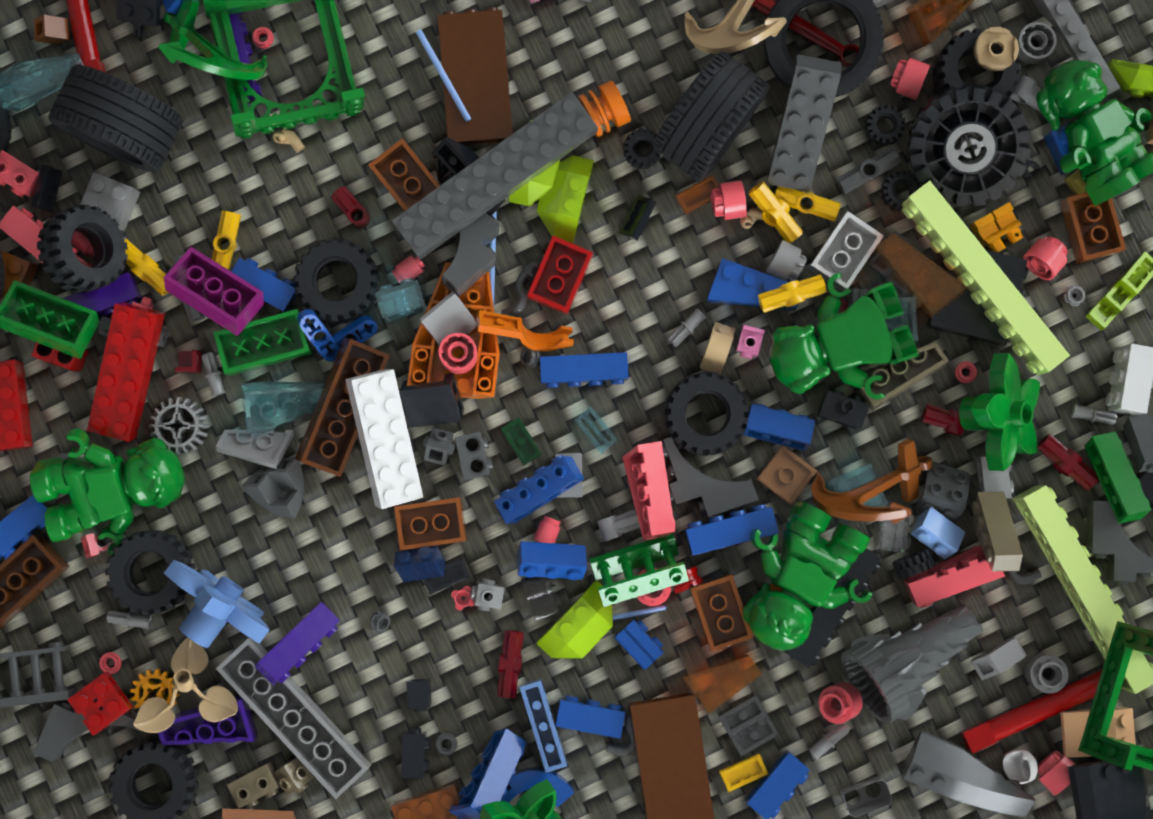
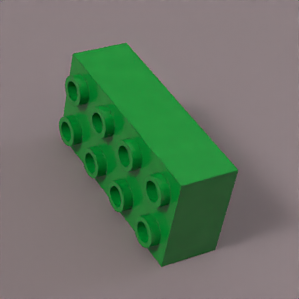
M16 280L13 281L0 304L1 329L81 359L100 323L96 311Z
M295 309L251 321L238 336L227 329L213 332L224 374L232 376L312 354L313 350L310 340L302 331L297 321V316L301 311Z

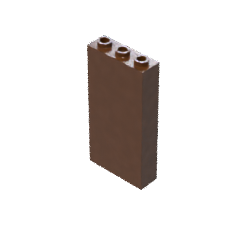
M495 7L479 12L475 9H468L464 13L456 14L454 11L443 12V15H438L442 67L471 117L469 122L464 120L443 82L448 138L465 146L501 143L513 134L503 12Z
M690 692L628 703L645 819H714L695 694Z

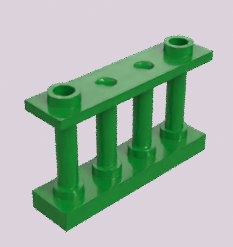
M673 533L666 537L652 539L589 559L595 579H602L604 586L598 587L604 607L689 581L684 562L676 563L674 556L679 555ZM665 559L668 566L655 570L653 563ZM645 566L647 573L637 576L633 575L632 569ZM623 572L625 579L613 583L611 576Z

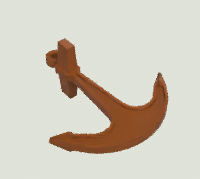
M907 439L898 444V467H896L894 472L851 491L840 493L828 491L825 488L824 478L820 472H817V476L811 486L812 500L820 510L837 518L866 522L891 520L893 524H896L912 514L911 509L892 502L890 507H869L863 505V503L899 482L903 501L909 503L918 498L919 475L921 471H926L933 467L932 458L929 456L917 457L915 442Z

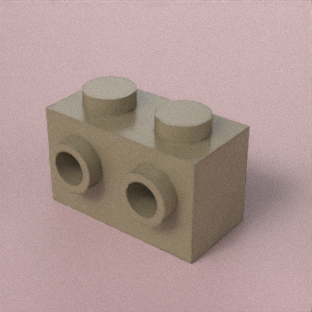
M271 762L227 785L239 809L243 806L249 809L259 803L258 798L265 795L266 799L279 793L277 790L280 787L279 781L273 773L275 769Z

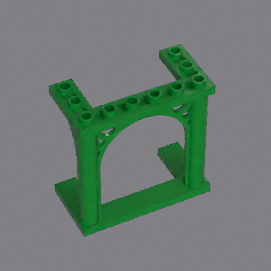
M203 0L206 17L210 20L216 47L230 58L240 62L229 15L301 0ZM315 0L329 65L323 84L312 96L297 103H275L257 94L246 80L223 76L232 111L231 119L235 137L240 136L241 139L253 136V133L257 132L269 134L274 132L276 128L292 129L299 123L311 125L317 123L319 119L326 118V121L339 118L338 115L347 114V116H354L363 110L364 91L363 88L357 89L355 86L335 0ZM335 79V85L338 84V88L329 85V81ZM325 90H330L336 94L337 100L335 102H328L324 99L322 93ZM248 96H252L255 98V101L251 103L250 107H248L247 104L250 103L249 99L247 98ZM320 100L323 105L316 104L317 107H315L312 102ZM259 104H265L267 107L265 115L260 118L255 117V107ZM294 106L300 108L298 111L293 110ZM277 108L280 110V113L278 115L276 112L272 116H270L272 109Z
M1117 621L1078 751L1130 771L1133 765L1153 771V748L1141 747L1107 736L1132 650L1153 656L1152 630Z

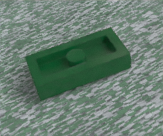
M519 417L501 428L523 465L542 455Z

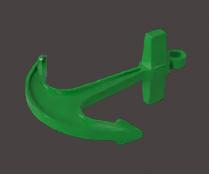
M183 0L177 15L165 12L163 20L171 24L172 32L169 43H161L159 49L171 63L179 60L203 71L233 79L255 80L264 76L268 65L266 55L263 56V59L257 60L253 64L239 62L227 56L195 31L194 23L200 3L198 0ZM188 41L193 43L206 57L186 51L185 48Z

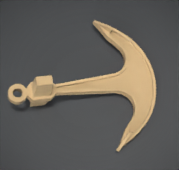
M737 0L724 19L716 26L708 29L699 28L695 19L688 11L684 14L685 31L689 40L697 49L710 54H717L720 51L727 53L737 52L759 43L770 35L775 37L787 20L784 17L767 18L764 20V24L745 32L738 31L754 0Z

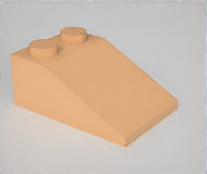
M1115 707L1107 733L1108 737L1136 745L1133 708ZM1090 709L1060 712L1064 756L1091 757V755L1078 751Z

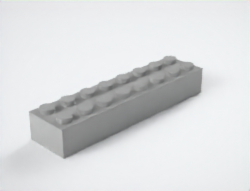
M248 638L216 670L327 791L337 799L369 769L371 763L290 676L282 684L278 681L273 686L255 668L256 664L268 652L261 644Z

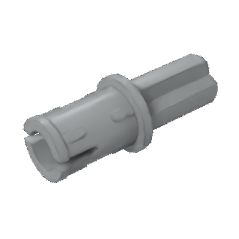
M696 309L684 322H680L681 325L668 337L669 342L677 347L689 334L694 333L693 330L706 319V316L699 309Z
M214 353L203 354L202 361L206 371L205 378L208 379L211 395L217 396L226 393L220 376L222 372L218 369Z
M1074 404L1071 417L1089 420L1090 423L1095 421L1114 425L1117 420V413L1097 409V406L1091 408Z
M109 610L106 617L108 623L126 625V628L132 626L149 630L152 624V615L134 614L130 611L127 613Z
M843 723L838 724L826 735L822 734L823 737L809 748V751L818 760L830 748H835L834 745L849 733L848 728Z

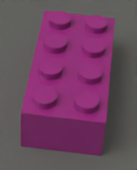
M193 247L187 250L164 277L165 290L236 336L241 333L264 305V296L261 290Z

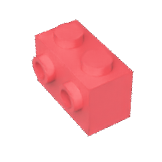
M2 150L0 152V185L5 186L7 183L13 187L11 191L21 198L24 195L32 198L35 193L39 173Z

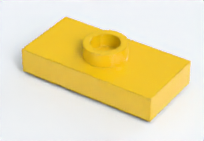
M759 753L719 770L728 792L768 775Z

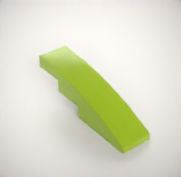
M1146 251L1143 252L1087 313L1085 317L1100 331L1109 325L1114 317L1126 307L1131 299L1153 277V258Z

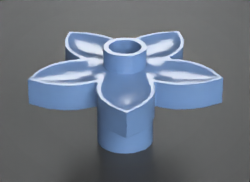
M173 560L164 572L175 584L195 597L194 602L196 605L179 626V629L198 645L209 648L227 622L259 644L268 633L269 628L261 619L264 611L242 598L241 595L244 590L231 579L225 576L218 579L208 570H201L199 573L176 560Z

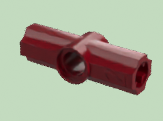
M1048 434L1039 442L1037 449L1054 463L1053 466L1060 473L1073 479L1085 491H1089L1098 482L1097 474L1082 462V457L1072 449L1066 448L1051 434Z
M505 630L503 650L500 654L498 669L500 676L497 696L516 698L518 676L521 673L522 665L521 650L524 632Z

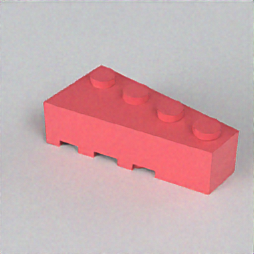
M13 205L0 221V229L39 260L40 250H37V242L41 241L38 235L40 230L44 229V223L39 219L37 221L32 219L34 215L23 207L20 210ZM72 246L77 259L85 266L91 268L92 265L78 255V250Z
M662 441L637 445L625 454L622 459L643 541L666 537L675 532V520L672 513Z
M980 544L936 564V566L927 571L902 580L912 603L917 607L924 608L930 606L935 601L1005 577L1003 571L991 570Z

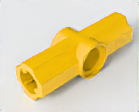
M764 181L758 183L749 191L750 197L762 210L761 216L764 222L771 227H775L786 242L792 243L802 235V229L789 214V205L784 200L776 198Z
M778 186L775 193L776 198L784 200L791 208L834 222L841 206L839 202L817 196L812 192ZM809 197L813 202L812 207H804L802 205V198Z
M222 210L217 236L213 240L212 260L230 271L233 253L237 248L236 238L241 214ZM224 239H228L229 247L222 250L221 242Z
M128 239L124 240V242H127L128 247L125 250V254H128L127 262L125 263L131 267L130 270L141 280L151 285L162 296L169 293L165 290L164 284L166 273L146 253L143 254Z
M820 274L799 282L798 280L779 286L777 289L758 295V302L763 313L784 306L787 308L800 304L806 299L826 293V285Z

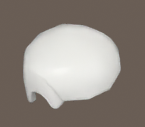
M1019 749L1005 754L1002 761L1003 770L1009 780L1020 781L1019 784H1025L1036 778L1038 766L1035 757L1031 753Z

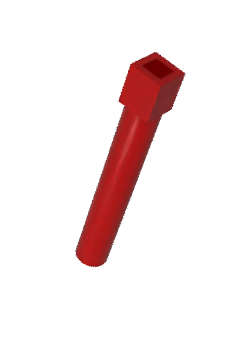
M66 0L79 62L76 64L89 66L105 72L104 64L100 60L88 0Z
M1102 670L1070 683L1056 693H1048L988 721H982L960 731L959 733L968 752L972 754L1003 738L1093 699Z

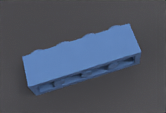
M542 678L521 684L520 691L545 772L567 767V760Z

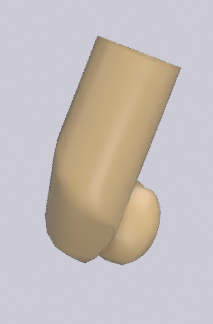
M278 130L273 134V140L276 143L290 144L296 153L301 152L305 148L294 131Z
M756 208L749 209L746 212V217L740 219L741 226L744 229H749L757 220H763L761 216L762 210Z

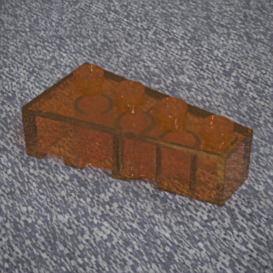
M895 233L876 246L878 255L930 318L958 298L967 289L966 285Z

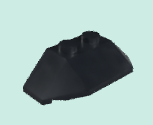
M447 137L432 152L435 159L437 178L441 184H444L479 158L471 148ZM504 199L486 213L492 216L506 200Z

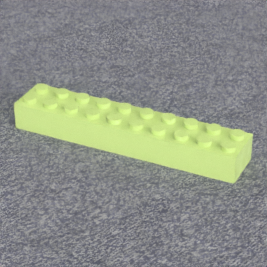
M928 181L901 204L905 216L914 220L917 224V231L922 236L926 235L930 240L929 245L933 251L942 255L945 266L949 270H954L958 275V282L964 288L967 287L972 293L970 296L973 301L978 305H982L986 310L984 312L986 317L998 325V331L1004 339L1010 340L1013 344V351L1026 360V367L1031 373H1036L1037 375L1048 373L1070 356L931 181Z
M1047 485L1033 486L1012 499L1101 655L1106 660L1117 621L1125 623L1122 618L1124 615L1123 611L1111 599V590L1106 584L1103 585L1099 578L1101 576L1099 569L1092 565L1088 559L1090 557L1088 550L1084 545H1080L1077 539L1079 535L1076 529L1068 524L1066 520L1068 516L1065 510L1057 505L1055 501L1057 497L1052 488L1047 487ZM1132 650L1121 687L1122 690L1137 694L1153 684V664L1151 662L1148 663L1144 656L1145 653Z

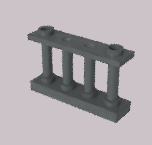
M62 642L48 643L49 647L0 653V659L8 658L11 682L10 696L2 697L0 693V708L67 700L75 694L74 688L67 689V685H64L61 651L70 649V645L62 646ZM52 652L55 687H53V691L45 692V688H42L39 654ZM30 655L33 681L31 694H23V691L20 689L17 656Z

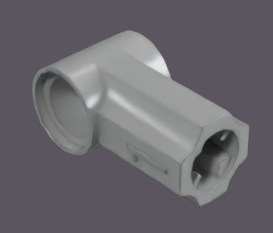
M1021 75L1019 83L1015 86L1016 90L1010 97L1020 104H1028L1041 112L1036 100V95L1041 88L1037 86V83L1032 78Z
M636 510L597 521L604 542L620 537L623 533L640 528Z

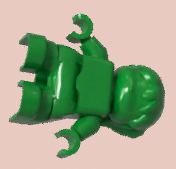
M1071 60L1054 68L1046 76L1043 87L1036 95L1037 106L1054 131L1060 127L1059 117L1062 119L1076 117L1077 120L1067 125L1064 130L1068 138L1069 153L1061 158L1060 166L1065 173H1069L1076 168L1080 169L1081 179L1086 182L1085 190L1093 204L1097 206L1139 183L1140 179L1153 173V151L1147 152L1145 147L1140 144L1141 137L1139 135V132L1144 130L1143 125L1150 122L1153 115L1145 108L1133 112V110L1119 103L1116 99L1100 105L1108 90L1107 85L1101 79L1102 69L1100 65L1088 60Z
M836 273L830 277L827 284L831 294L825 297L818 309L819 323L817 324V330L820 337H817L814 332L813 325L778 327L772 334L773 343L769 352L770 364L776 378L783 385L789 387L791 392L796 394L805 393L817 384L820 379L828 376L830 368L827 362L829 361L832 370L837 371L843 383L860 389L865 387V392L870 398L876 400L886 397L883 393L874 394L871 390V384L877 380L881 381L883 376L875 375L869 378L867 377L868 373L857 366L864 364H888V362L895 365L919 356L908 325L896 328L892 332H889L886 319H893L904 315L893 283L888 282L871 289L845 311L839 313L842 303L840 298L847 297L852 290L848 288L843 292L835 290L834 284L842 276L841 273Z
M72 429L65 436L69 441L74 440L80 445V447H73L66 460L60 457L40 460L30 473V486L37 502L42 503L54 500L59 494H68L71 502L65 505L60 504L48 507L45 512V527L52 542L67 540L75 533L83 532L85 529L96 526L101 521L111 519L109 527L104 528L98 536L100 540L108 537L114 541L108 549V555L115 554L112 551L116 545H121V540L124 538L123 533L133 522L134 512L132 507L134 503L141 507L156 506L160 509L164 508L181 497L185 482L180 460L173 451L167 449L163 440L154 437L133 449H128L126 455L129 458L124 463L122 457L114 456L109 449L94 443L89 445V437L81 429ZM82 454L85 455V459L74 458L79 457Z
M795 502L786 520V530H784L781 556H779L776 549H773L777 544L778 534L769 535L770 539L766 544L760 542L761 531L758 528L753 529L750 535L752 545L763 551L760 555L764 573L771 579V583L782 589V591L771 590V585L764 583L761 590L743 608V619L750 625L753 635L760 642L780 651L798 648L808 638L813 622V613L805 605L806 603L816 607L834 609L847 603L848 599L858 603H865L872 597L871 591H863L858 597L855 595L854 587L859 584L856 578L850 579L846 583L845 588L843 586L834 587L837 580L844 576L851 565L856 562L859 554L865 551L871 539L854 528L838 523L832 534V539L827 541L820 537V534L826 530L832 517L805 502Z

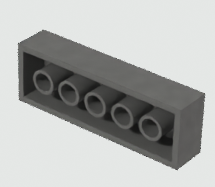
M797 54L768 170L767 184L810 192L841 77L840 62Z

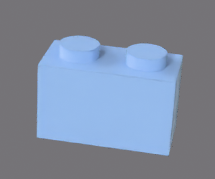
M929 507L918 516L910 534L937 555L947 559L958 551L966 532L934 508Z

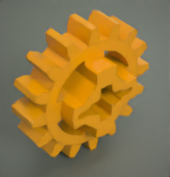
M158 668L155 669L153 674V671L149 669L146 670V675L144 673L138 675L140 680L132 682L136 688L130 689V692L135 693V696L131 698V701H137L135 709L141 707L144 702L150 699L149 697L154 689L160 687L161 689L158 690L154 697L163 698L168 705L170 704L173 693L172 688L175 685L172 683L174 681L173 677H167L168 671L161 674V670ZM151 678L162 680V682L156 683L154 680H151ZM142 688L144 689L143 697L141 695ZM167 688H168V698L166 697V690H167Z

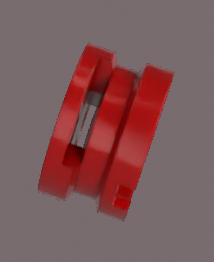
M696 565L686 569L689 581L674 585L673 590L675 594L703 582L702 577L698 576Z

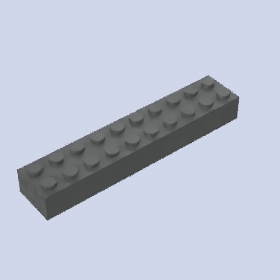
M571 92L393 219L392 222L421 260L598 132V127L573 92Z

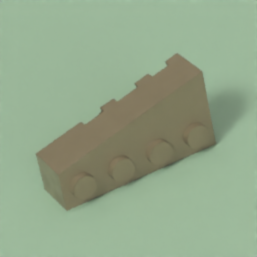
M934 343L918 348V357L895 365L888 362V364H868L861 367V370L868 373L867 377L869 378L875 375L883 376L881 381L877 380L871 384L872 392L874 394L883 393L886 396L883 399H872L866 394L865 387L857 388L866 403L869 404L871 411L946 366L949 360L939 345Z
M1004 491L977 492L976 501L972 503V525L985 553L986 562L989 563L992 571H1020L1023 553Z

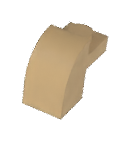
M718 322L714 323L701 361V369L721 374L736 328Z

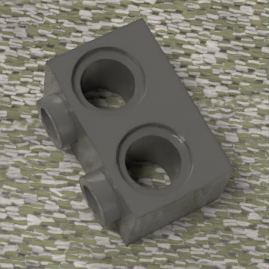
M476 432L455 437L464 480L491 475L490 470L494 469L492 458L486 455L485 449L489 448L487 436H482V432ZM470 439H476L479 443L475 451H469L467 448V442ZM475 460H480L483 463V469L478 473L474 472L471 467Z

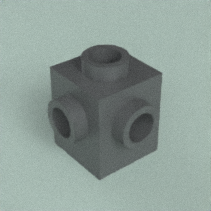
M433 428L430 436L426 435L423 448H426L424 460L445 466L448 456L454 454L456 443L453 442L454 433Z

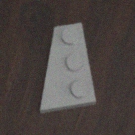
M224 430L215 448L217 452L277 469L294 436V431L274 432V430H265V432H252L251 430Z

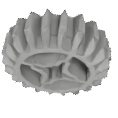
M177 397L176 402L173 398H169L168 405L165 402L160 403L162 410L154 409L158 414L157 417H150L151 420H155V424H149V428L155 429L154 432L150 433V436H157L158 439L163 440L166 447L173 452L175 451L177 456H181L182 450L185 454H190V448L196 451L198 448L195 443L197 442L201 445L204 443L200 436L207 437L208 435L206 432H202L203 428H209L208 424H203L202 422L207 420L208 417L205 415L200 416L204 409L198 408L196 410L198 403L193 402L190 405L191 401L189 398L183 401L182 397ZM183 409L190 412L195 423L186 421ZM175 410L172 420L164 422L166 416ZM179 423H182L183 425H187L188 427L175 429L174 427L170 426H175ZM164 430L172 432L175 444L167 439ZM189 430H194V433L191 436V438L186 442L182 443V440L185 439L186 432H188Z

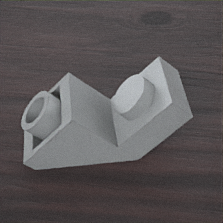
M1015 636L997 643L992 651L973 658L971 663L981 680L1002 673L1027 655Z

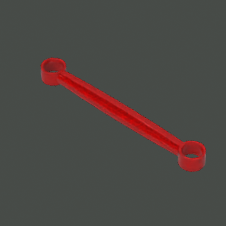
M754 0L751 6L768 16L775 2L772 0ZM795 15L788 27L793 32L837 55L839 62L845 68L850 63L844 60L843 53L846 50H853L858 53V46L853 44L844 46L797 15Z

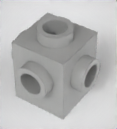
M483 578L482 582L476 581V586H472L470 599H473V604L478 606L477 609L479 610L501 609L505 588L502 585L495 584V580ZM489 592V595L484 597V594Z

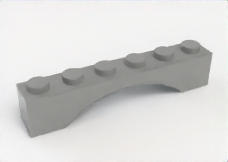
M1032 0L1039 13L1059 33L1074 60H1088L1100 65L1102 69L1101 79L1108 89L1105 98L1116 92L1120 88L1119 84L1069 0Z

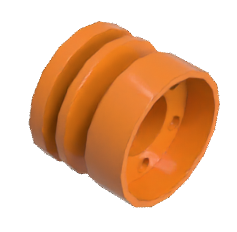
M612 80L598 86L600 94L598 98L592 90L588 91L590 101H588L584 94L578 96L579 102L598 127V132L595 134L596 137L603 135L600 125H602L607 133L610 132V120H612L616 127L631 122L627 106Z

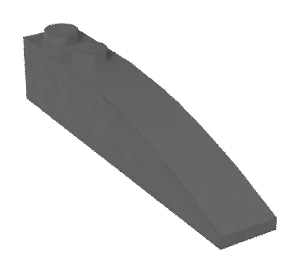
M922 730L903 763V779L969 805L1026 818L1035 802L1033 796L1013 782L1010 783L1005 780L1000 773L985 766V763L979 758L975 759L963 747Z

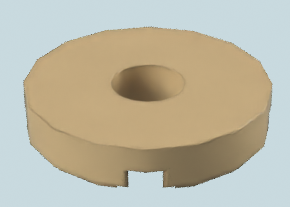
M1002 27L986 29L976 39L973 48L974 57L978 64L984 69L993 72L1003 71L1010 67L1016 60L1019 52L1016 37L1008 29ZM991 45H1000L1002 48L1001 54H994L991 51Z

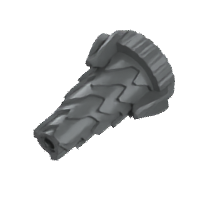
M961 604L944 616L937 617L923 625L919 623L903 634L899 631L890 638L888 634H879L853 640L851 648L841 655L842 668L849 683L859 690L863 705L875 718L885 724H890L897 718L908 720L916 712L927 694V690L922 685L937 676L936 671L949 664L954 655L968 647L966 643L983 632V627L977 622L973 613L967 609V606Z

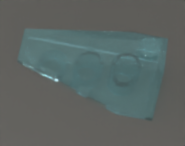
M75 53L20 62L0 72V102L3 109L19 112L62 88L71 68L74 65H83L80 55Z
M256 382L241 384L242 406L247 434L271 431L278 425L292 422L295 418L306 413H313L326 382Z

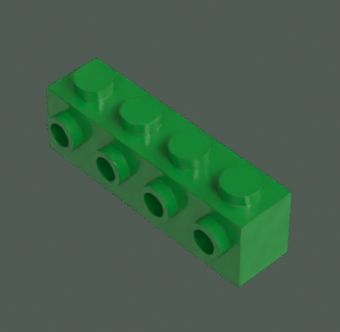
M1116 431L1092 436L1084 447L1118 524L1142 519L1151 511L1150 503L1145 497L1140 480L1136 477L1132 463L1123 449L1121 439L1118 438Z

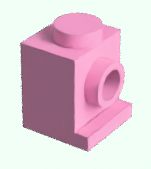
M743 325L735 352L740 353V357L752 360L753 357H757L765 330ZM747 339H752L754 345L748 346L746 344Z

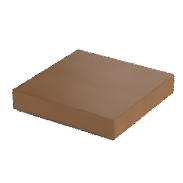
M781 445L756 480L792 506L817 470L788 448Z

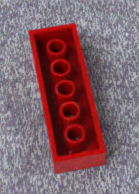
M126 302L115 303L87 431L127 442L137 438L165 313Z

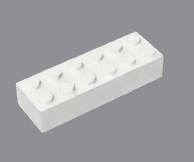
M384 369L345 379L375 506L384 509L423 498L394 370Z

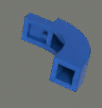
M526 768L515 772V775L508 783L510 787L507 788V793L501 801L509 803L521 792L529 790L534 785L547 779L556 790V806L558 808L574 794V788L565 778L554 771L546 773L544 768Z

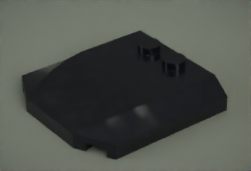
M1103 760L1092 763L1083 762L1068 767L1077 819H1152L1144 768L1133 765L1130 771Z

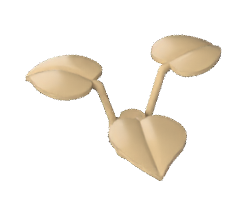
M186 638L179 645L171 660L175 686L172 688L173 693L170 704L168 705L165 699L159 697L148 699L140 707L133 725L135 728L148 733H158L168 729L175 721V714L170 709L174 706L177 691L189 692L193 689L203 699L199 704L201 716L210 722H219L235 715L238 711V705L233 694L224 687H210L206 696L197 688L192 674L196 675L204 671L208 665V655L200 645Z

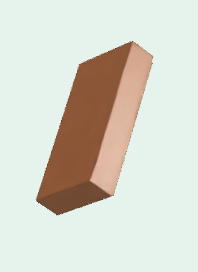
M711 175L675 195L684 214L687 215L710 202L711 190L718 188V183L715 177Z

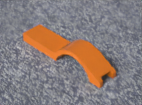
M479 310L476 316L477 331L520 339L522 344L535 351L547 352L571 347L574 344V339L568 338V335L572 334V327L561 325L555 331L539 334L526 329L522 323V318L482 310Z

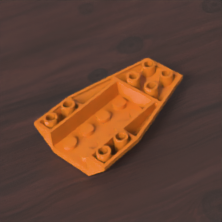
M445 262L425 314L451 293L442 284V275L451 263ZM489 271L458 297L476 322L479 310L494 313ZM422 323L412 344L407 386L443 381L445 374L452 373L442 365L439 357V345ZM476 327L467 335L476 345L478 353L477 362L466 373H454L461 398L480 399L495 396L500 356L498 337L495 334L479 332ZM460 348L455 349L452 356L454 358H461L464 355V350Z

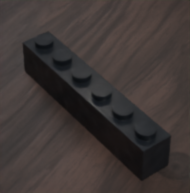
M866 548L862 554H859L856 562L851 565L847 573L837 580L834 587L843 586L845 588L846 583L850 579L856 578L859 584L854 587L855 595L858 592L862 593L869 583L866 580L870 574L874 575L879 569L881 558ZM848 599L847 603L834 609L813 606L811 610L813 622L808 638L798 648L785 650L784 652L807 668L810 665L814 666L820 658L818 653L822 647L826 648L831 642V633L835 628H840L844 622L843 615L847 610L850 611L856 602Z

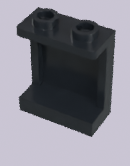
M454 373L445 374L443 381L407 386L408 380H403L401 388L398 390L401 402L403 401L405 419L409 420L411 428L459 422L462 420L464 406Z

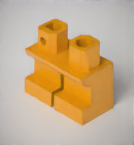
M1010 202L970 225L983 247L988 246L990 251L998 253L1006 248L1000 239L1004 235L1007 236L1011 245L1023 238L1019 226L1022 224L1015 217Z

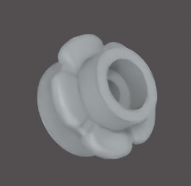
M1071 285L1066 288V293L1064 294L1066 303H1070L1071 306L1075 307L1084 302L1085 292L1082 287Z

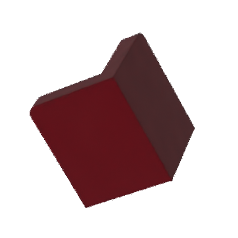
M179 351V367H175V372L180 374L202 373V351Z

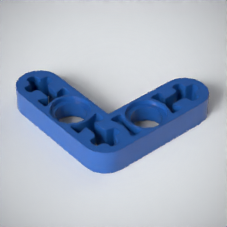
M303 310L297 316L300 328L326 361L335 360L346 335L352 334L354 335L353 340L362 343L377 331L376 322L368 315L358 318L334 335H331L313 310ZM306 318H309L314 325L312 328L305 321ZM368 324L370 327L366 329L364 325ZM322 331L325 333L322 339H314V335L317 332ZM327 343L333 350V352L330 353L329 351H327L325 347Z

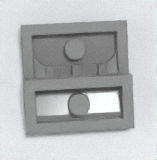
M453 291L419 319L439 346L446 336L453 333L467 335L477 327V322Z

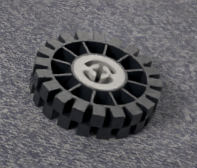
M962 84L960 88H954L953 86L943 90L944 93L940 96L934 95L927 101L929 104L925 108L921 107L915 116L917 118L915 123L911 124L907 150L912 170L922 185L931 181L948 204L953 202L956 206L967 207V204L971 203L974 206L986 204L985 200L988 199L995 201L1003 196L1001 192L1005 189L1010 191L1017 184L1015 179L1018 175L1022 177L1027 168L1025 162L1026 159H1030L1031 147L1029 146V141H1032L1030 129L1026 125L1027 121L1023 113L1006 95L993 90L991 87ZM977 132L980 134L979 138H975L973 135H967L972 143L971 148L975 156L980 153L981 147L984 146L982 153L970 161L959 159L960 155L966 158H971V155L967 150L966 140L961 137L958 145L955 146L956 140L964 133Z

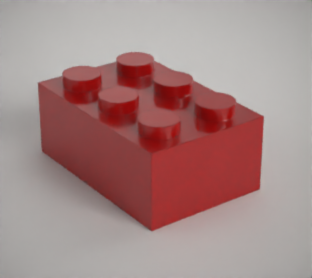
M552 236L527 294L528 299L568 315L592 260L593 252Z

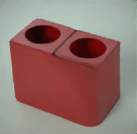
M36 342L32 357L78 373L83 369L89 351L85 350L81 359L73 357L69 363L63 364L59 362L57 358L59 351L52 349L50 355L41 356L44 345Z

